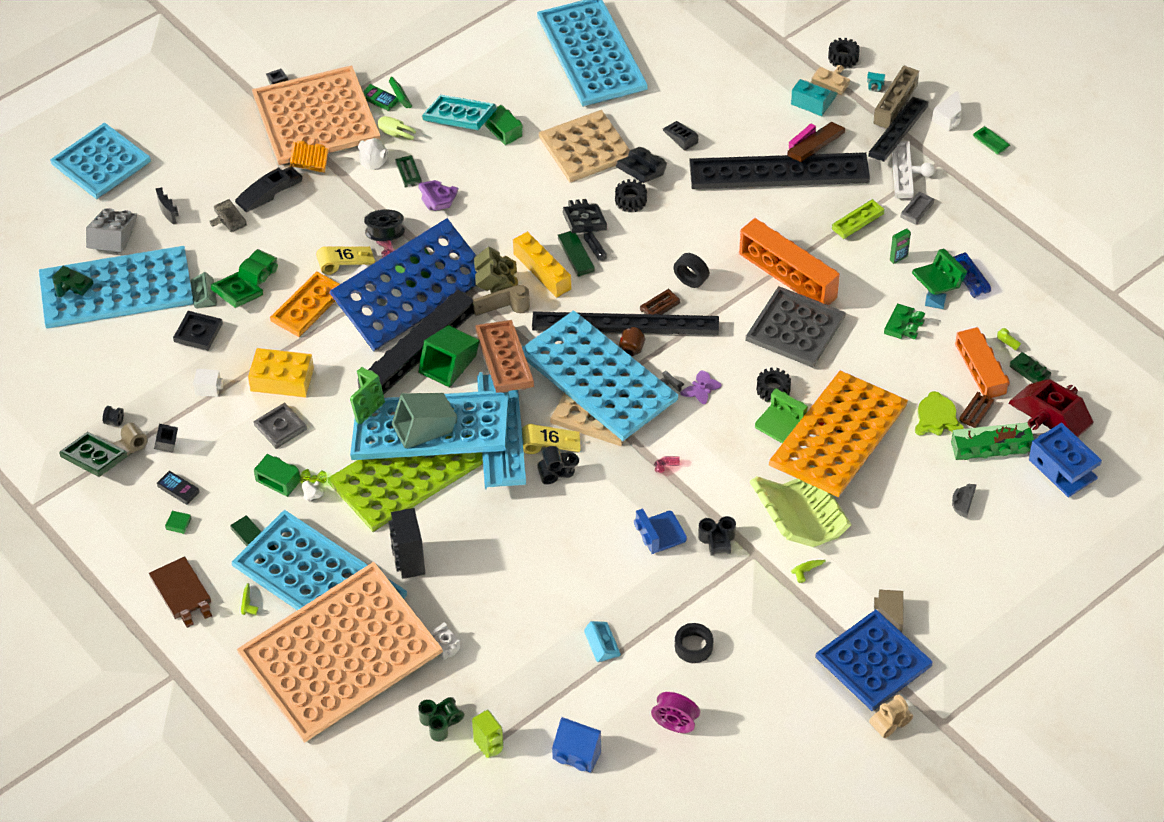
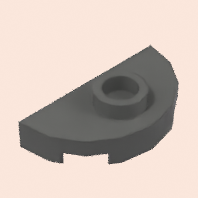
M966 484L964 487L957 488L952 496L954 511L966 519L977 484Z

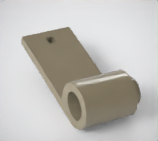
M516 285L473 299L474 314L478 316L509 305L514 312L525 313L530 307L529 289L524 285Z
M127 423L121 429L122 439L112 444L127 451V455L143 449L147 445L148 438L137 424Z

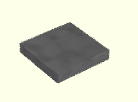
M285 402L253 421L254 426L275 449L307 430V425Z

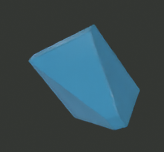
M928 291L925 306L943 309L946 294L934 295Z

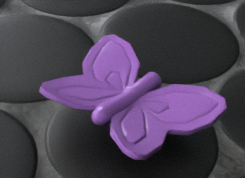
M701 370L696 376V381L692 382L694 386L683 389L680 394L685 397L695 396L699 402L706 404L708 400L707 393H711V390H716L722 385L717 380L710 379V375L706 371Z

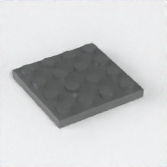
M778 286L747 333L745 341L814 368L844 320L846 312Z

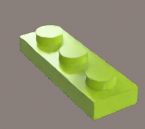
M871 199L833 223L832 230L845 239L882 216L885 209Z

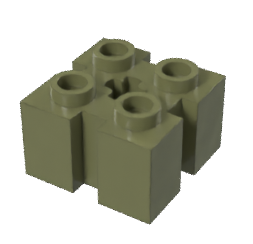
M489 246L474 257L475 270L477 272L475 274L476 286L480 289L490 290L491 293L518 285V278L514 276L517 273L515 260L506 255L501 257L500 252Z

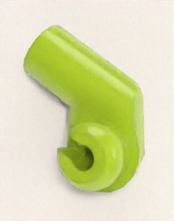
M1002 328L998 331V340L1007 344L1015 351L1021 345L1018 340L1010 335L1008 329Z

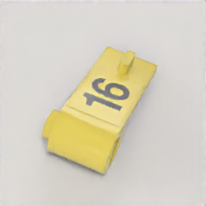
M324 246L316 252L321 272L325 275L334 274L340 265H372L375 263L370 246Z
M527 424L522 428L523 451L526 454H536L542 447L556 446L558 449L580 452L581 450L580 432L535 424Z

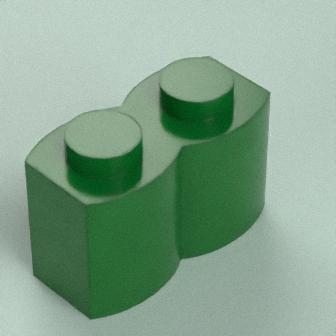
M260 249L255 250L239 266L238 277L256 286L262 282L264 283L269 275L276 272L278 268L277 257Z

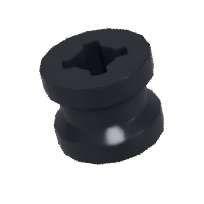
M107 405L103 412V423L107 425L112 423L117 427L121 426L124 418L123 408L118 407L115 409Z

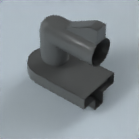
M665 370L662 373L664 378L661 381L666 385L670 383L680 392L684 383L675 379Z

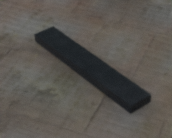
M912 97L870 149L868 157L885 162L927 109L929 101Z

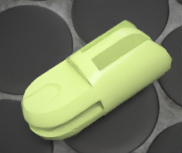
M384 116L378 120V126L382 132L398 138L402 136L410 140L414 138V136L402 132L403 130L416 134L413 128L404 125V122L398 119Z

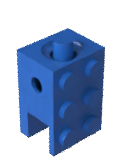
M1063 423L1058 424L1033 440L1029 455V461L1068 498L1098 479V476L1092 470L1100 466L1102 462Z

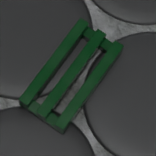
M412 155L395 159L405 188L408 187V184L414 186L416 182H418V185L422 183ZM408 160L410 161L416 178L412 177L409 166L407 164ZM400 162H403L409 179H406Z

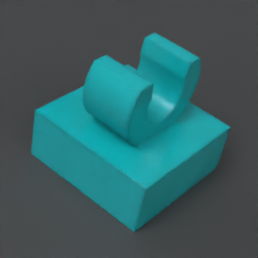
M868 72V90L871 91L872 85L876 84L878 92H880L881 85L885 84V74Z

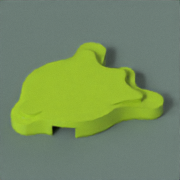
M930 392L919 403V423L915 426V433L920 436L931 432L940 436L943 434V429H948L952 433L953 430L964 429L963 425L956 418L954 403L939 392Z

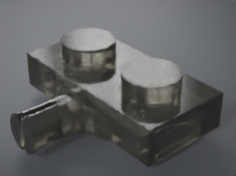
M230 199L213 206L218 217L209 220L212 228L222 223L232 233L247 226L245 218Z

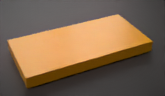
M316 271L270 316L271 322L300 337L335 302L330 295V290L340 284Z

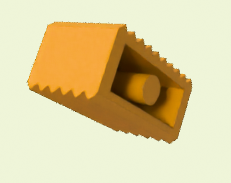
M305 141L294 142L290 166L325 172L329 148H325L326 146L323 144H315L314 146L308 145Z

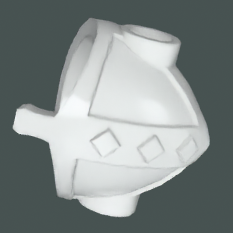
M373 138L360 141L358 145L360 162L363 167L373 170L385 163L388 150L379 139Z

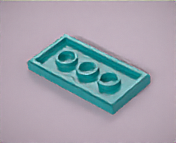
M440 94L422 114V119L429 122L479 130L496 111L497 106L494 103Z

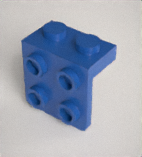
M643 508L636 510L635 528L640 532L645 546L649 548L651 554L687 541V536L672 511H666L648 518Z

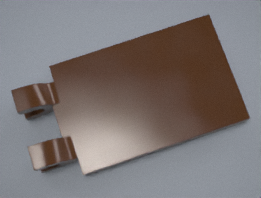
M185 556L149 572L151 581L174 619L181 617L186 628L194 625L190 612L198 608L204 619L212 616L209 606L211 598Z

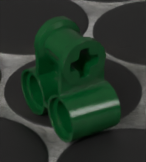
M448 697L438 704L433 700L426 699L418 705L420 723L424 726H429L430 737L436 742L444 741L448 736V727L459 723L465 716L463 710H459L454 697Z

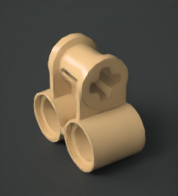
M898 694L889 703L881 704L880 711L872 716L869 723L883 738H887L895 732L897 727L902 728L912 720L913 714L908 710L905 699Z

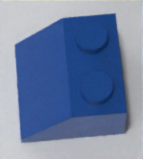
M561 717L552 746V759L560 764L571 765L579 771L592 773L601 754V730Z

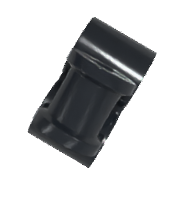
M549 446L542 451L543 460L538 462L537 469L543 484H553L560 477L570 478L574 475V468L579 463V457L573 452L560 453L558 447Z
M724 516L720 518L718 523L711 518L700 520L698 538L702 543L709 544L710 556H714L715 553L731 554L730 541L734 540L736 533L735 519L730 516Z

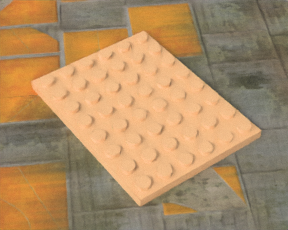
M372 562L237 649L241 658L304 743L443 652L442 647L375 562Z

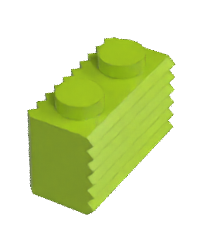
M485 710L473 717L474 743L481 749L485 758L498 755L504 748L503 727L489 710Z

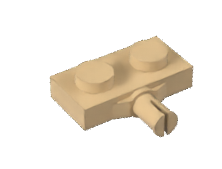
M838 65L834 71L819 67L811 78V82L842 95L849 86L850 79L840 75L844 67Z

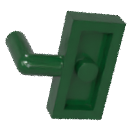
M64 265L52 276L58 297H63L68 290L83 296L94 284L93 279Z

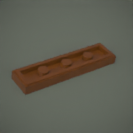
M830 122L787 150V156L802 162L844 134L845 127Z

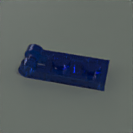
M966 252L953 256L967 270L963 282L970 290L973 298L980 296L981 293L991 292L989 282Z

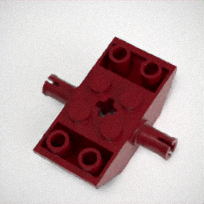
M1051 379L1027 385L1009 401L1011 406L1031 417L1028 420L1029 428L1033 427L1032 430H1037L1042 424L1052 429L1058 424L1063 423L1079 438L1094 423L1083 398L1077 395V388L1073 387V385H1068L1065 388Z

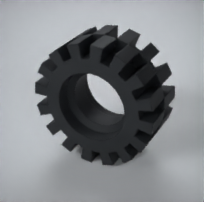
M845 37L844 40L842 38H838V41L836 39L833 40L828 51L830 64L833 63L834 67L836 65L843 66L844 69L847 66L852 68V65L855 66L859 60V45H857L856 41L853 42V39L847 40Z
M627 179V182L623 180L621 184H617L615 188L616 206L618 205L619 209L623 207V211L626 212L628 209L632 213V210L637 212L638 208L642 210L643 206H646L647 188L644 184L642 185V182L636 183L635 179H633V182H630V179ZM634 194L636 197H626L625 195Z
M771 367L770 371L766 368L764 373H759L756 390L757 395H760V399L765 398V402L768 403L771 400V393L775 389L790 395L791 378H789L788 373L785 374V370L780 372V368L773 370V367ZM777 383L780 385V387L771 388L768 387L767 384Z

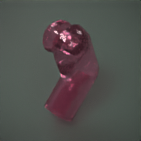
M376 241L378 245L384 248L381 252L382 257L394 251L391 241Z
M664 456L654 462V471L656 473H663L665 466H680V456Z

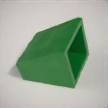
M449 325L424 340L418 373L450 388L476 357L480 340Z

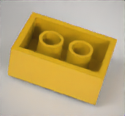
M256 348L248 375L250 391L306 398L314 371L312 354Z

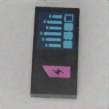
M170 470L157 482L158 488L186 505L200 493L198 487Z

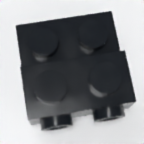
M644 147L630 150L628 157L618 160L616 164L618 169L642 183L664 175L667 162L662 157L653 155L650 150Z

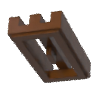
M668 288L642 304L640 311L645 312V314H664L679 305L680 299Z
M977 391L961 414L959 421L977 428L994 404L995 399H987L988 396H981V393ZM979 400V403L977 404V406L975 407V409L973 410V412L970 414V416L968 417V419H966V417L968 416V414L970 413V411L973 409V407L975 406V404H976L977 401ZM985 403L986 406L984 407L980 415L977 417L975 422H972L973 418L976 416L982 405Z

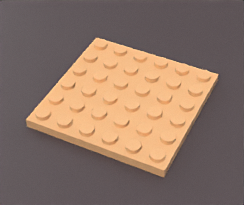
M352 65L252 89L278 165L290 163L293 143H297V141H305L308 145L314 146L315 144H323L326 146L325 148H329L328 153L358 146L360 141L373 138L381 140Z

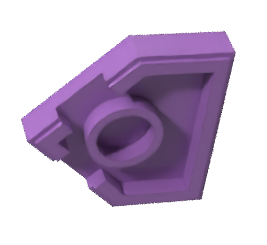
M437 180L419 183L418 187L422 193L421 200L428 210L434 211L450 208L459 189L454 186L442 185V182Z

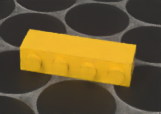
M528 231L513 239L514 255L556 298L571 290V275Z

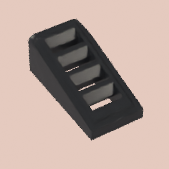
M678 121L663 128V131L684 151L698 143V134Z

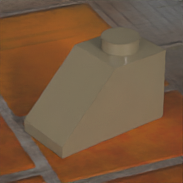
M879 589L878 597H874L873 609H877L902 633L903 591Z

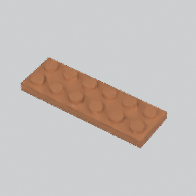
M512 320L475 325L476 334L480 340L479 343L496 393H505L518 389L525 390L534 387V380Z

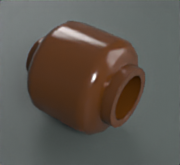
M636 327L626 329L622 333L619 347L630 356L638 355L644 346L645 335Z

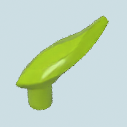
M826 560L804 562L793 568L791 573L796 574L798 583H803L806 581L804 572L822 565Z
M247 583L243 591L241 613L242 615L246 613L257 615L259 607L249 605L251 601L250 584Z

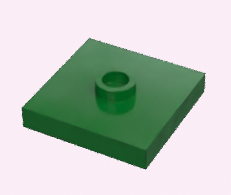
M238 272L211 284V290L234 308L263 295V289L239 278Z

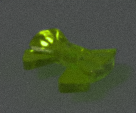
M306 469L300 474L301 483L307 480L314 484L316 481L326 483L327 473L321 470L317 475H311L309 469Z

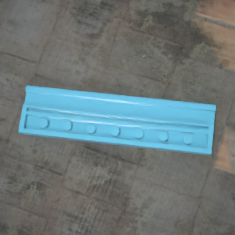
M479 372V375H477L478 392L496 391L491 376L483 375V372ZM518 390L509 391L506 451L482 452L485 489L487 487L526 485Z

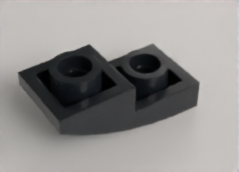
M162 187L155 188L159 207L163 215L172 224H177L176 216H179L177 205L173 206L172 199H168V194L163 193Z

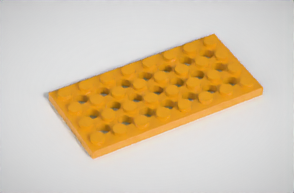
M840 370L771 457L769 466L839 497L905 409L908 400ZM823 422L826 425L821 426L818 423ZM835 430H841L843 432L839 434L836 433Z

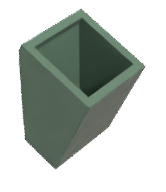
M401 393L392 426L404 448H410L451 433L454 425L457 423V414L452 409L444 393Z

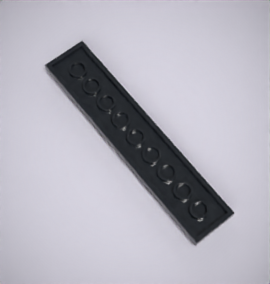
M866 152L812 154L802 162L787 155L689 158L691 189L870 183Z

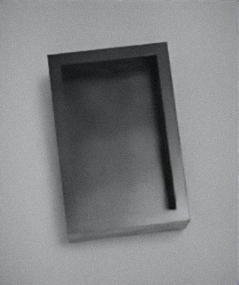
M415 508L391 512V520L388 521L396 571L401 572L402 579L425 575L422 537Z

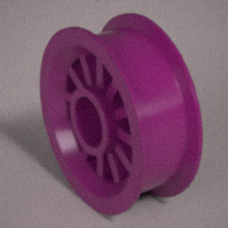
M662 692L657 696V705L652 708L651 715L659 725L677 733H689L695 728L694 720L700 716V709L694 701L682 694Z

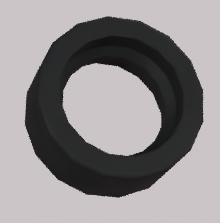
M693 253L682 254L673 266L677 278L683 284L692 288H699L710 274L707 264ZM687 267L691 268L695 272V274L691 272Z
M687 623L677 630L674 640L675 652L678 657L689 663H700L707 660L713 650L714 640L712 632L708 627L699 623ZM695 635L703 638L706 641V645L700 650H689L682 645V640L688 636Z

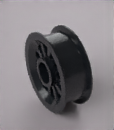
M391 209L376 210L367 214L364 218V223L367 225L365 235L374 241H391L400 238L405 232V228L402 225L404 221L403 214Z

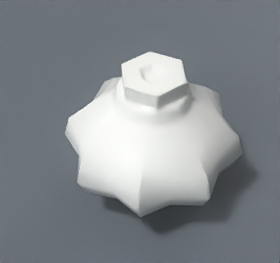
M308 480L303 482V498L310 502L313 499L322 497L325 492L318 486L320 482L316 481L315 484Z

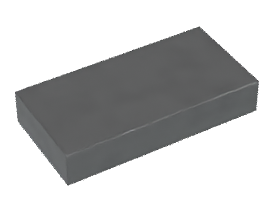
M918 192L901 212L900 218L916 225L934 204V198Z

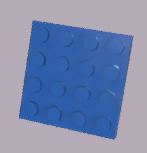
M876 609L816 652L815 658L871 711H874L927 671L933 664L931 659Z

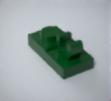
M1021 352L1010 361L1009 367L1032 383L1048 380L1051 377V372L1047 370V367L1041 366L1038 361H1035L1024 352Z

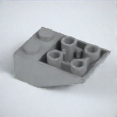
M111 208L103 209L86 227V248L122 252L128 244L137 213H131L129 210L120 212L114 211Z

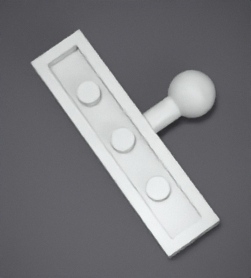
M901 141L892 152L895 198H913L912 173H921L925 177H930L935 171L931 163H924L922 166L911 165L909 141Z

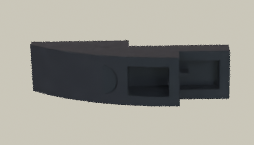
M292 166L284 170L278 167L251 184L235 199V203L247 213L274 200L275 194L302 182L303 176Z

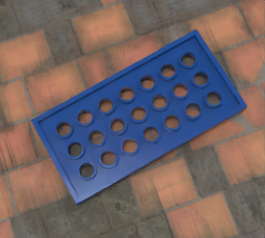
M446 218L330 290V295L374 352L421 322L426 316H429L438 305L447 300L449 295L457 290L466 293L476 286L475 274L477 273L474 264L476 254L450 220ZM439 239H445L448 245H441ZM431 248L434 254L428 255L424 249ZM456 253L459 259L453 260L449 254ZM410 257L418 258L419 263L413 264L410 261ZM435 263H443L444 269H438ZM402 266L405 272L398 273L395 267ZM466 267L470 273L467 275L463 274L460 268ZM427 271L430 277L423 278L421 272ZM387 275L390 281L383 282L380 276ZM446 277H453L455 283H448ZM412 280L416 286L411 288L407 286L406 281ZM366 285H374L375 291H368ZM432 286H439L441 292H434ZM397 289L401 292V296L396 297L391 291ZM357 293L361 299L355 301L351 298V294ZM424 295L427 301L420 302L417 296ZM377 299H384L386 305L380 306L377 303ZM409 304L412 310L405 311L402 305ZM369 308L372 314L365 315L362 309ZM394 313L397 316V320H390L388 314ZM378 322L383 326V329L376 330L373 324Z

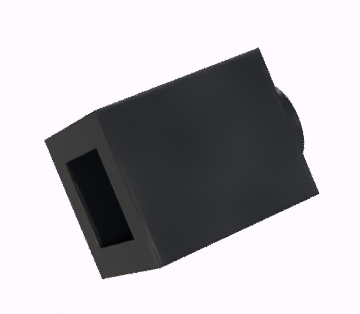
M159 423L154 449L173 453L178 427Z

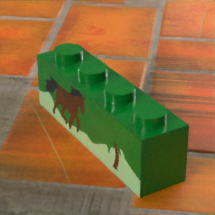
M1028 422L953 430L951 444L956 460H969L973 458L1029 453L1034 437Z

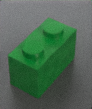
M502 104L497 106L496 111L485 122V126L505 146L522 137V122L516 119L511 111Z
M266 454L254 468L256 482L286 497L291 494L301 481L299 469L293 464L282 461L277 456L273 457Z

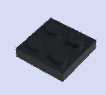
M188 310L173 336V341L209 351L223 325V321L221 318Z

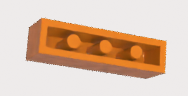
M978 327L957 332L955 345L982 395L988 396L987 399L1005 395L1010 384L1007 375H1004L1000 362L995 359L993 349L988 346L985 335L980 332Z

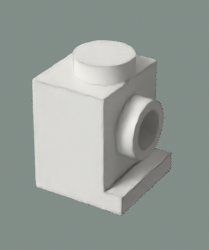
M445 622L430 632L442 647L443 652L439 656L443 660L453 657L460 650V640L447 628Z

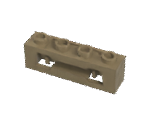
M903 65L876 106L873 124L886 129L890 126L918 86L919 70Z

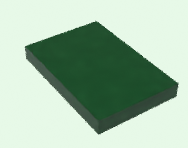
M86 432L59 451L61 458L97 477L102 476L128 457L127 451L90 432Z

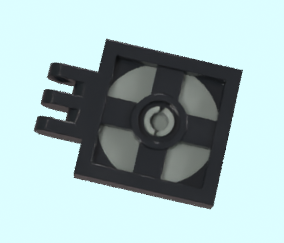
M576 199L575 204L573 200H568V206L563 207L562 213L571 233L580 234L583 232L607 230L606 220L598 204H589L587 199H582L581 203L579 199Z

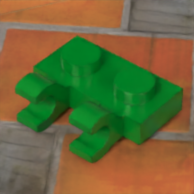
M897 303L884 328V334L902 339L903 335L916 339L919 326H923L925 322L923 319L925 313L922 311L915 312V308Z

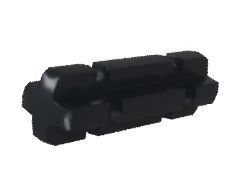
M593 232L585 233L584 240L586 243H589L588 246L599 261L605 260L607 253L602 249V245Z

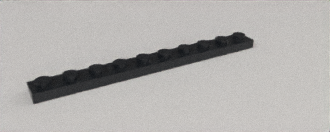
M533 311L532 331H545L570 312ZM578 313L600 332L623 333L626 329L636 327L642 333L719 335V316Z

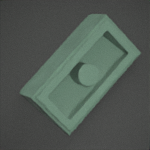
M206 272L191 279L193 301L196 309L217 305L216 293L211 290V284L214 283V279Z

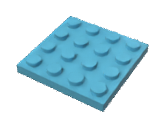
M104 122L51 158L50 161L55 168L95 199H98L150 163L151 159L145 152Z

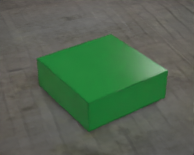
M172 510L165 524L166 530L185 534L191 521V515Z

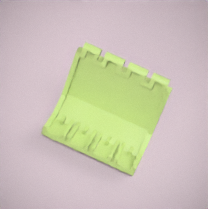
M758 476L750 480L751 486L758 494L764 507L767 508V512L773 522L776 523L781 535L789 541L816 547L839 538L852 525L832 494L800 479L784 484Z

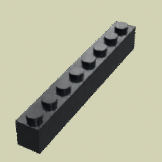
M460 290L449 295L446 301L438 305L419 325L412 328L392 349L387 350L384 356L372 364L368 370H372L379 376L383 395L420 363L424 340L448 325L455 329L459 328L474 314L473 298ZM357 379V380H358V388H361L360 383H359V379Z

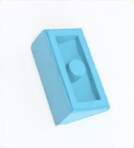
M590 621L584 629V633L596 661L602 662L619 657L621 653L608 623Z

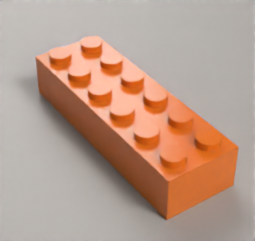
M756 218L740 230L739 254L798 294L826 305H830L837 299L840 274L835 269L830 268L820 259L815 258L806 250L794 244L793 241L783 237L779 232L774 231Z

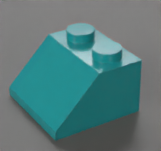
M799 79L792 89L791 105L823 116L838 93L812 82Z

